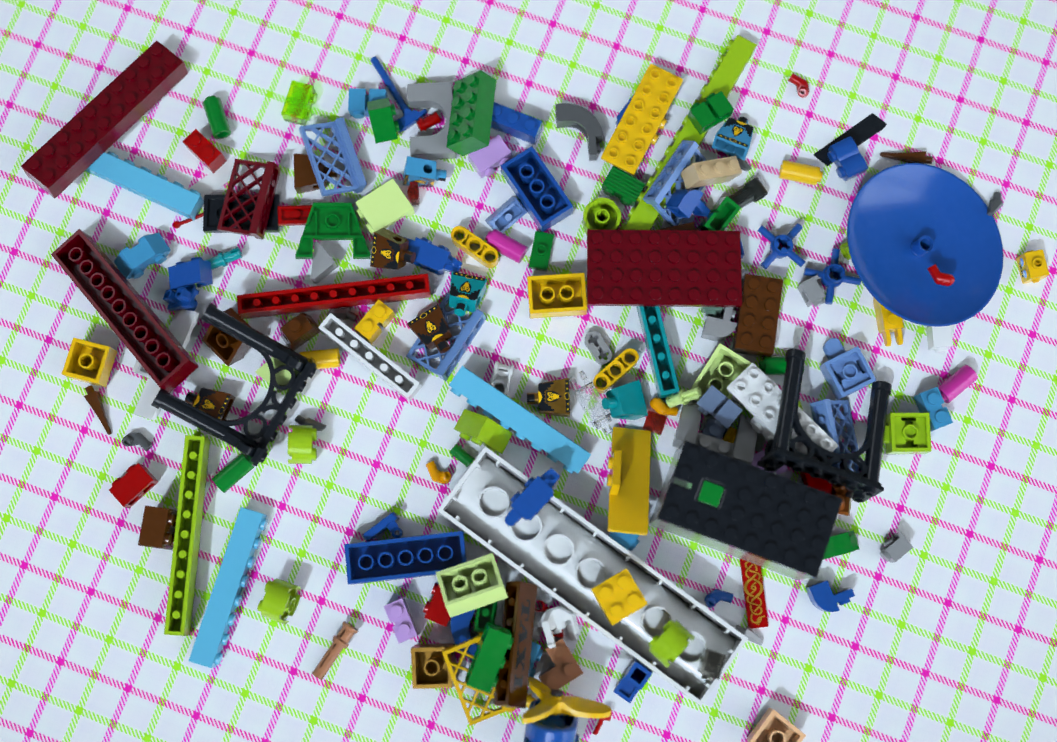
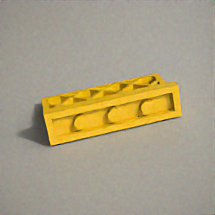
M483 632L478 633L479 636L441 650L470 726L505 711L510 713L516 710V708L499 707L494 710L488 708L491 698L495 697V688L492 687L491 692L487 693L467 686L466 682L456 679L458 669L468 672L469 668L461 666L464 656L474 657V655L467 653L469 645L477 642L479 644ZM456 651L462 655L458 663L449 661L447 654ZM466 687L475 690L472 700L466 699L462 695ZM479 692L488 696L484 706L475 702ZM472 706L481 708L480 716L471 719L470 710Z

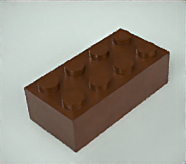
M745 274L742 278V306L738 307L736 323L738 324L734 331L732 351L735 353L759 357L773 355L783 286L782 279Z

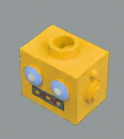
M1043 249L1027 251L1016 258L1022 284L1038 283L1049 276Z

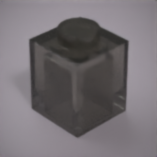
M704 648L697 673L702 674V679L713 682L714 678L719 680L726 655Z

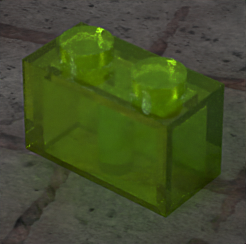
M291 81L281 112L284 121L306 126L307 121H310L312 116V104H315L317 100V93L313 85Z

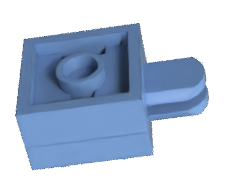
M837 338L829 339L823 345V351L829 361L824 362L819 368L836 400H840L876 381L858 346L846 352L841 341Z

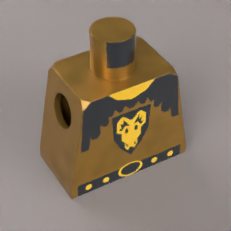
M569 378L539 383L538 393H527V405L538 404L540 414L570 417Z

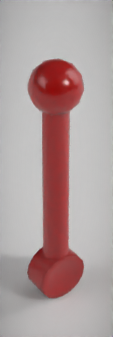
M203 213L196 215L195 220L203 217ZM188 218L181 222L175 221L173 227L178 229L181 225L193 220Z

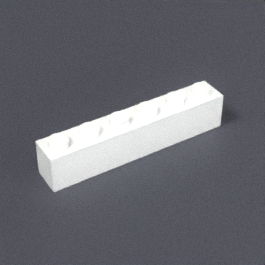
M330 313L318 327L324 335L409 402L422 388L418 381Z

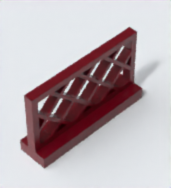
M235 159L217 227L218 231L264 239L281 171L275 162L267 161V163ZM245 165L249 170L240 176L238 173L239 166ZM259 168H265L264 174L257 178L254 172ZM252 174L255 180L246 186L243 179ZM241 181L244 188L235 193L234 186ZM258 184L260 190L253 196L250 189ZM248 192L251 198L242 203L238 197ZM236 199L239 206L231 211L229 205ZM254 202L256 205L255 210L248 214L245 207ZM243 209L246 216L237 221L234 214ZM232 217L235 223L230 227H224L225 221ZM249 219L251 222L249 231L243 230L240 225Z

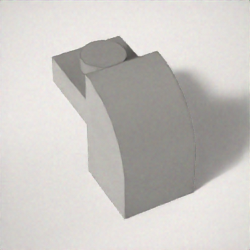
M724 307L721 319L707 316L701 338L712 341H722L728 338L738 324L730 321L734 320L736 310L733 307Z

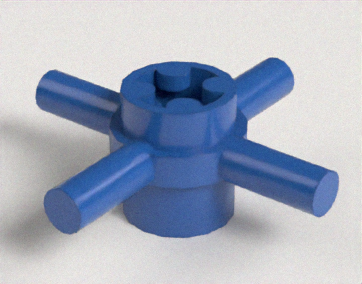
M797 223L787 235L775 236L762 225L758 232L771 243L770 254L760 265L767 269L776 258L781 259L788 256L797 265L802 267L806 261L793 251L792 240L803 227ZM779 243L784 246L781 250L777 248L780 245Z
M836 248L832 250L831 264L825 267L823 271L806 267L804 269V275L812 277L818 275L821 278L822 284L827 287L825 304L829 305L833 303L834 289L842 282L854 285L861 284L860 278L845 275L844 268L838 264L840 249ZM830 272L833 273V278L829 276Z

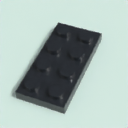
M245 194L238 198L244 203L251 197L249 194ZM279 194L274 195L265 233H277L280 231L277 206H280ZM204 195V233H228L217 230L226 195ZM235 199L230 203L229 208L231 211L239 206L238 201ZM254 202L245 207L248 214L255 210L256 205ZM242 209L234 214V216L239 221L246 214ZM232 217L225 221L224 227H230L235 223ZM248 219L240 226L243 230L249 231L251 222Z

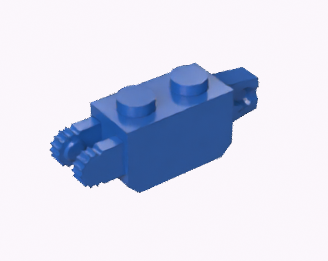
M416 237L415 241L406 238L409 241L408 251L416 253L414 265L436 275H442L445 271L451 273L452 271L460 272L463 265L462 262L452 257L447 247L442 245L435 246L432 244V241L423 237L422 239Z
M551 468L540 477L537 476L535 479L531 477L524 485L526 489L522 493L518 491L511 498L510 501L513 503L510 507L512 510L505 517V524L514 526L521 518L525 521L532 520L553 497L552 488L560 478V475Z

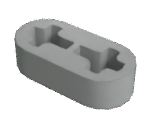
M588 332L584 343L598 364H608L612 359L610 348L598 332ZM590 336L598 338L596 340L598 347L594 343H589ZM599 349H601L603 353H608L606 357L607 360H604L603 358L599 359Z

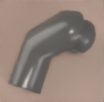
M141 433L127 434L122 439L123 445L127 447L140 445L145 451H148L153 446Z

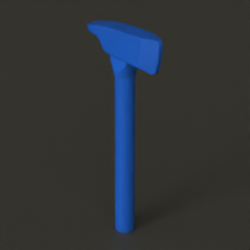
M375 56L370 61L402 110L403 117L397 119L400 129L399 133L414 125L428 111L426 109L419 112L416 110L412 111L407 106L380 61Z

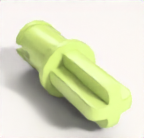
M699 387L687 391L680 390L677 394L667 396L666 403L670 408L681 404L687 405L691 400L702 397L703 393Z

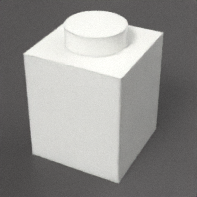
M951 325L942 327L929 326L926 328L928 351L935 350V353H945L949 348L953 347Z

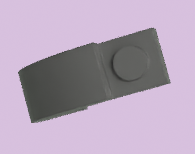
M570 103L555 104L556 127H571L581 131L587 139L589 161H596L597 154H600V143L603 140L602 128L596 117L579 105Z

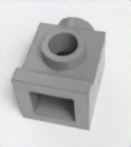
M818 275L800 283L797 287L807 307L811 305L817 307L825 302L823 299L825 291L823 286L817 282L819 279Z
M901 532L892 535L895 539L891 537L883 543L884 548L880 550L879 554L886 562H897L913 548Z

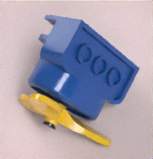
M529 676L528 686L540 699L534 700L529 705V710L522 715L521 721L526 724L524 742H578L579 735H576L578 717L606 718L611 715V708L598 701L577 696H563L561 690H551L541 681Z

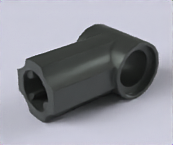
M757 177L749 181L744 188L730 195L729 198L743 208L751 202L761 200L768 192Z

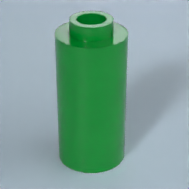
M216 96L206 97L202 104L213 138L222 139L228 137L231 134V129L221 99Z
M764 356L759 361V369L767 376L785 375V356Z
M241 453L212 478L213 482L223 493L227 492L254 468L251 456Z

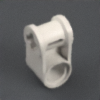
M496 361L491 385L493 387H503L504 391L502 393L507 395L515 366L502 365Z

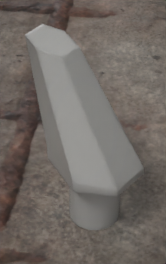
M736 625L735 629L746 636L748 641L762 646L763 640L749 627L745 629Z

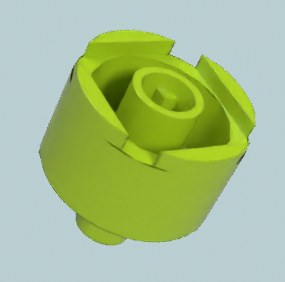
M594 199L584 209L582 224L585 234L587 235V229L618 230L621 221V211L611 199Z
M289 425V429L292 432H288V454L292 456V459H288V464H312V461L317 459V449L313 448V441H317V428H313V425Z
M278 578L273 581L269 580L265 586V596L260 600L257 611H260L263 617L287 624L289 622L286 620L287 617L293 616L298 606L300 595L297 594V590L301 591L300 586Z
M672 619L663 627L662 631L664 633L660 637L656 635L648 645L650 647L649 651L666 668L670 666L669 660L673 663L688 647L690 643L688 639L691 642L695 639L677 620L674 622Z

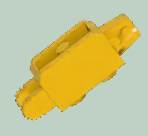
M873 297L879 333L883 334L885 346H891L890 332H894L897 345H902V329L904 328L902 318L887 310Z

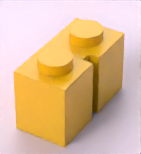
M378 299L354 329L357 334L372 345L382 333L378 324L380 323L385 329L395 317V313Z

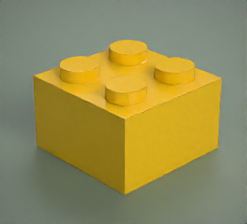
M73 337L62 375L70 379L106 388L117 351L109 346Z
M627 568L590 589L612 626L648 605Z

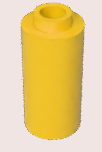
M782 160L779 170L780 179L815 186L817 182H821L823 176L820 167Z
M338 348L299 352L300 355L311 359L312 357L315 359L317 369L336 368L341 365Z

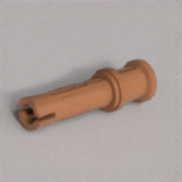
M346 621L342 623L343 627L339 633L333 636V643L312 672L320 680H323L343 648L346 649L349 646L348 642L359 631Z

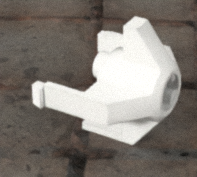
M562 606L547 609L538 622V626L543 627L549 649L556 647L553 634L562 633L564 628H567L571 641L578 640V635L576 634L580 633L576 614Z

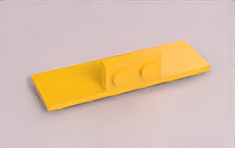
M650 64L606 146L601 159L634 175L647 149L649 150L651 144L655 146L659 135H657L659 129H664L667 123V119H665L667 111L683 79Z
M613 427L611 457L608 458L607 468L610 469V474L607 475V486H609L607 530L609 532L645 536L648 534L651 431Z

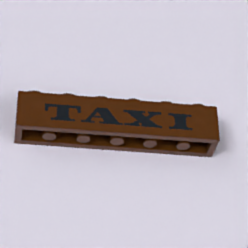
M522 581L506 582L508 598L504 601L502 627L510 630L513 644L510 650H506L504 655L506 657L505 664L502 669L499 668L497 673L498 682L495 687L494 705L508 708H526L537 585Z

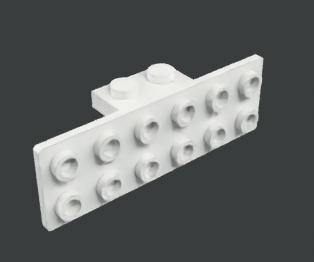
M182 309L176 310L168 330L185 349L190 341L192 330L198 322L199 313ZM136 360L132 372L148 379L134 414L155 421L161 412V408L157 409L151 406L161 388Z
M752 363L726 389L754 416L750 420L752 428L756 432L761 433L768 443L775 435L782 390ZM798 406L799 421L805 433L816 444L833 452L838 447V444ZM794 429L792 430L791 439L798 437ZM796 442V450L807 455L805 445L802 442ZM814 455L811 457V459L819 461Z

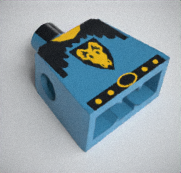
M739 117L738 120L728 118L716 133L712 148L745 161L751 143L753 126L748 125V120L745 117Z
M407 156L403 185L433 187L435 180L446 181L447 170L436 169V161Z

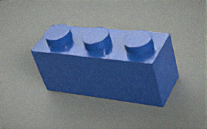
M494 102L491 128L535 145L542 130V121Z

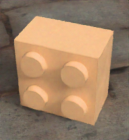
M768 708L746 738V741L802 742L806 735L774 709Z

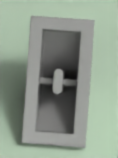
M315 242L311 280L314 284H318L338 266L318 242Z

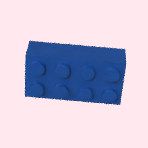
M532 146L501 165V174L541 232L546 231L573 214L574 206Z

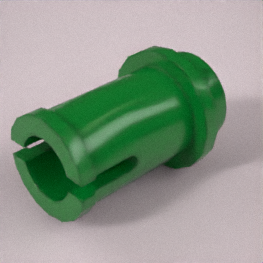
M456 444L449 452L452 454V458L458 459L465 467H468L475 459L462 448V445Z

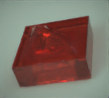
M416 181L410 182L407 190V195L412 205L420 204L419 186Z
M649 410L643 430L661 435L667 416Z

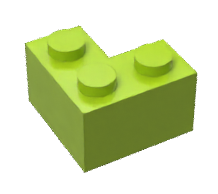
M467 409L463 410L454 427V430L460 433L459 437L471 441L479 446L483 444L484 447L486 446L492 452L496 451L503 454L513 434L492 419Z

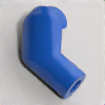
M715 589L705 596L704 602L709 608L714 607L719 601L731 603L733 594Z

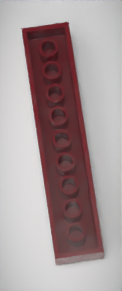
M156 40L21 165L26 175L55 199L188 74L184 61Z
M78 229L51 254L160 388L170 393L199 367L91 236Z

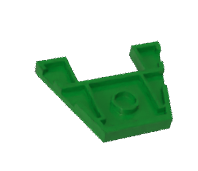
M313 202L295 254L296 259H313V240H353V259L371 258L352 203Z

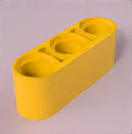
M456 226L452 229L451 238L456 247L487 268H494L498 265L499 256L495 248L462 226ZM459 233L465 235L461 240L455 239V236ZM473 244L480 246L476 251L470 249ZM491 254L495 256V259L487 261L485 257Z
M628 348L618 355L594 377L592 383L593 390L600 394L605 393L625 376L638 362L639 355L637 351ZM630 354L634 357L635 361L629 363L624 357ZM612 367H617L620 369L621 373L619 375H613L610 372V369ZM602 379L606 382V386L599 388L596 385V381Z

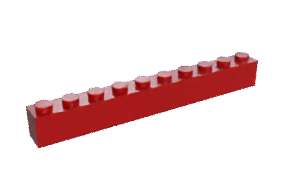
M427 273L237 295L238 314L243 319L369 305L375 304L378 299L383 303L430 298V280Z

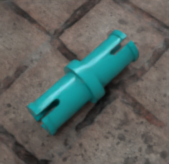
M236 247L225 253L220 252L217 256L206 261L211 262V270L220 266H228V263L243 258L239 247Z

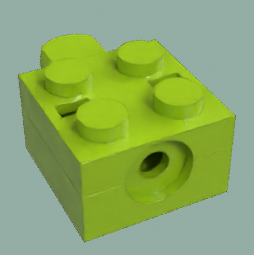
M929 413L887 414L883 442L886 444V454H927L932 452Z

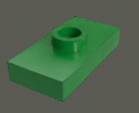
M535 232L529 262L530 269L547 272L554 234Z

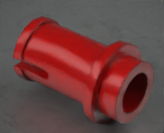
M437 112L422 119L420 117L416 121L419 130H424L425 132L428 128L441 123Z

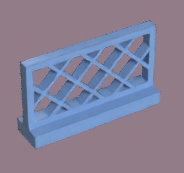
M336 118L334 122L300 126L299 131L322 197L352 191L354 193L362 192L367 183L344 118ZM331 128L333 132L332 138L322 132L323 129ZM306 131H312L317 134L315 140L307 137ZM319 136L329 142L326 147L316 142ZM331 143L338 147V154L328 149ZM313 146L323 151L321 157L312 152ZM325 153L335 158L332 164L322 159ZM336 160L344 164V171L334 166ZM319 163L329 168L326 174L318 169ZM331 170L341 175L338 181L328 176ZM342 177L349 180L351 186L346 187L339 183ZM324 181H329L330 183L334 184L335 187L333 189L326 190L324 186Z
M682 140L643 197V200L647 204H651L671 227L678 225L682 217H675L673 220L671 218V211L667 207L662 208L659 204L665 197L667 204L672 196L671 187L674 183H676V191L681 189V182H684L681 179V172L684 168L691 165L693 154L695 155L696 162L707 161L697 149L699 145L695 141ZM698 187V188H695L694 190H699V191H701V190L703 189V187Z
M448 293L439 305L441 310H443L447 323V316L455 314L454 310L446 312L445 306L450 296ZM477 309L475 312H471L472 315L467 320L462 321L461 316H458L459 322L448 323L449 328L460 325L461 332L459 335L452 336L447 340V342L450 341L451 345L447 352L441 354L438 350L437 354L428 356L427 347L424 343L421 344L422 341L417 338L406 357L436 374L444 381H447L487 319L485 314ZM424 348L425 357L416 358L413 356L417 349ZM439 357L440 364L437 369H434L430 366L429 359Z
M824 399L810 403L813 421L838 444V447L833 452L847 454L858 451L849 401ZM841 405H842V407H843V412H844V413H842V412L839 410L840 407H841ZM836 416L841 420L840 423L835 420ZM844 425L847 427V433L843 429ZM840 435L844 438V442L839 439ZM848 444L851 446V452L847 448ZM848 460V468L851 471H854L851 468V465L853 463L855 466V471L857 472L859 470L858 466L852 460ZM840 462L832 464V466L840 469Z

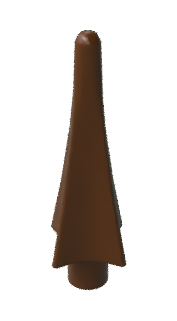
M926 151L880 153L881 157L906 163L932 164L933 156H926Z
M90 385L85 388L88 395H85L84 398L96 413L107 434L111 435L112 432L105 415L100 391H95L93 386Z

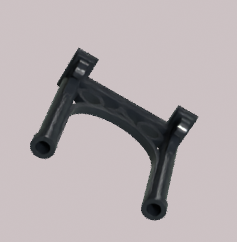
M210 302L200 320L256 349L265 358L270 370V385L264 400L252 413L235 420L216 418L162 388L159 390L151 406L157 409L160 407L230 444L242 453L251 456L253 465L257 467L258 463H263L267 457L268 449H266L268 442L272 443L277 436L275 430L278 425L282 426L287 418V415H285L288 408L292 409L295 405L297 392H302L307 383L305 381L308 377L312 378L317 370L316 362L312 357L309 359L217 309V306ZM270 356L283 362L286 365H281L277 368H274ZM294 369L299 371L296 377ZM281 370H288L291 373V379L286 385H279L276 382L275 374ZM274 386L279 390L288 389L281 403L276 399L277 391L274 390ZM271 409L276 410L272 419L267 425L266 418L263 415H260L259 413L261 411L265 413L266 411ZM260 419L263 422L261 431L257 434L250 433L248 421ZM243 424L245 435L229 426Z
M799 349L787 350L785 355L786 368L775 435L767 443L765 456L757 462V465L770 472L776 471L782 466H787L793 471L804 472L813 478L827 480L830 484L844 486L849 490L845 496L858 503L865 502L883 492L884 487H882V483H879L888 398L891 395L892 385L885 381H875L872 383L866 437L862 447L856 452L847 454L831 452L816 444L805 433L800 424L798 404L806 354ZM794 429L798 437L791 439L792 430ZM796 442H802L805 445L807 455L796 450ZM866 451L865 459L863 460L859 455ZM814 455L819 461L811 459V457ZM848 460H852L858 466L859 470L857 472L851 471L848 468ZM840 462V469L832 466V464Z

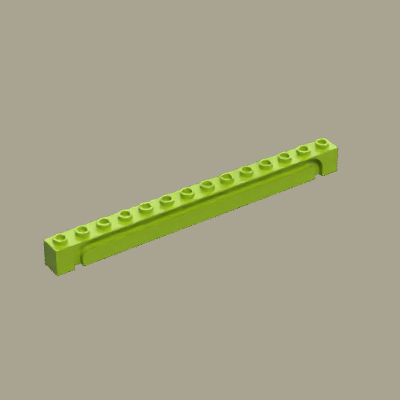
M738 34L735 40L731 39L726 47L728 52L726 55H721L717 63L719 65L718 69H713L708 78L711 81L708 85L704 84L700 91L701 98L699 100L696 99L693 105L697 102H706L705 99L710 94H717L720 91L728 98L752 57L757 44ZM688 114L682 122L684 127L681 131L677 130L673 138L675 140L673 146L669 145L664 153L666 158L664 161L660 160L655 168L657 171L656 175L649 178L646 184L648 186L646 192H641L637 199L639 204L636 208L632 207L628 214L629 221L627 224L623 223L620 230H651L660 214L651 204H647L643 197L682 140L695 141L700 146L709 131L707 130L700 135L688 118ZM674 183L671 187V194L673 193L676 187V183ZM666 197L659 204L662 208L666 205Z

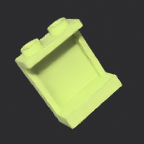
M393 178L355 202L357 206L355 211L360 219L364 218L367 221L365 226L371 234L382 228L386 229L406 215L411 217L415 214L414 208Z

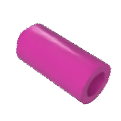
M494 229L493 232L490 230L485 238V241L495 248L497 252L517 263L523 260L528 250L527 246L497 229Z
M963 365L938 386L944 402L949 404L974 383L978 376L970 366Z

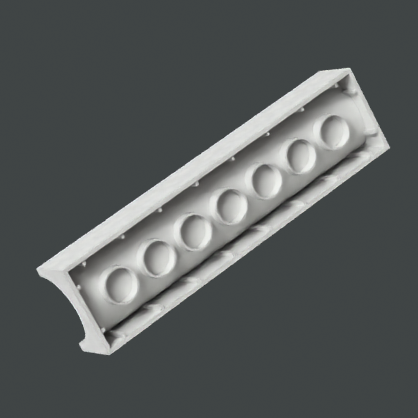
M485 446L437 511L682 694L702 706L748 638L554 496L532 520L525 521L521 518L514 526L506 525L505 517L512 510L510 505L513 502L510 500L518 491L522 493L526 489L524 485L529 478ZM627 568L648 605L612 626L590 589ZM672 619L674 622L677 620L695 639L692 642L688 639L690 642L688 647L673 663L669 660L670 666L666 668L649 651L650 647L648 645L656 635L660 637L664 633L662 631L663 627Z

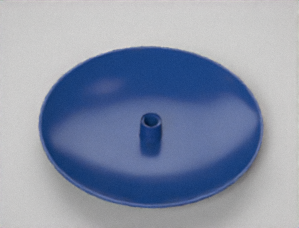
M905 163L888 167L878 172L859 190L848 216V248L852 263L860 280L869 293L887 310L919 325L932 327L950 326L966 321L979 313L989 303L999 285L1003 269V247L997 224L993 215H987L988 207L981 197L967 183L954 174L927 164ZM936 264L940 272L952 274L955 281L951 286L938 285L934 282L927 269Z

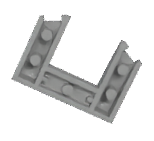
M682 405L672 444L673 447L679 448L685 441L750 465L752 464L757 432L745 420L746 416L740 415L734 443H730L699 433L698 429L702 412L697 409L699 405Z

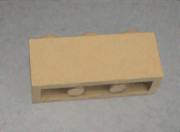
M736 156L692 163L681 172L686 189L730 182L742 174Z

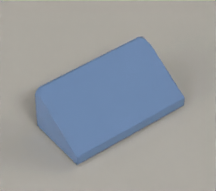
M511 197L485 221L493 230L497 229L504 233L524 216L527 211L516 197Z

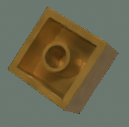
M455 643L416 644L411 648L413 689L454 687L441 650L454 646ZM455 651L447 654L449 661L456 663Z

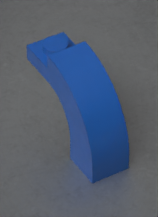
M476 609L451 617V633L455 644L472 638L470 623ZM478 644L469 645L467 653L474 655Z

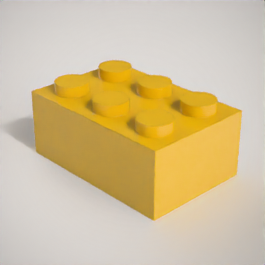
M584 273L527 276L530 319L587 314Z

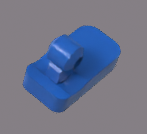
M392 512L362 536L366 542H370L388 528L394 538H401L403 530L396 523L399 517L395 512Z

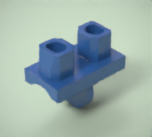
M180 287L175 292L172 289H168L165 291L163 300L169 303L167 309L170 311L182 309L195 311L198 305L195 296L199 294V290L196 288L187 290L184 287Z

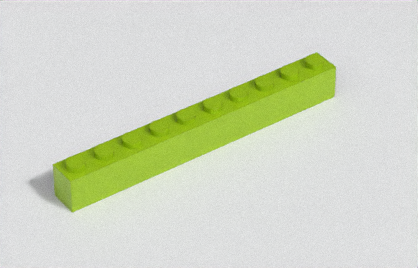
M185 435L164 635L189 636L191 632L210 439L205 436Z

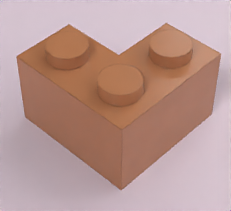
M562 638L555 642V648H545L555 666L538 676L540 681L551 690L560 689L583 674V671Z

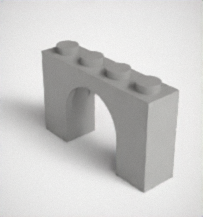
M452 82L407 84L410 109L435 108L441 111L446 118L444 127L438 133L430 136L410 137L411 157L426 160L456 158V152L446 147L454 92Z

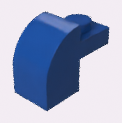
M679 189L672 194L666 204V207L676 217L689 218L692 213L695 216L708 217L711 212L706 203L701 199L704 193L699 190Z
M828 580L805 588L812 604L824 612L840 611L837 603L844 605L851 602L850 598L855 596L853 589H846L833 594Z
M635 659L625 671L624 676L613 692L628 703H631L637 692L642 690L653 671Z

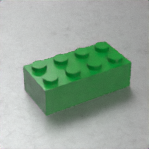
M481 70L456 81L454 84L446 147L461 156L489 146L496 80Z

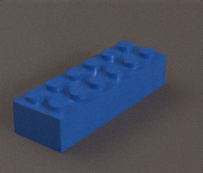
M463 531L344 544L348 585L436 575L435 572L467 562Z

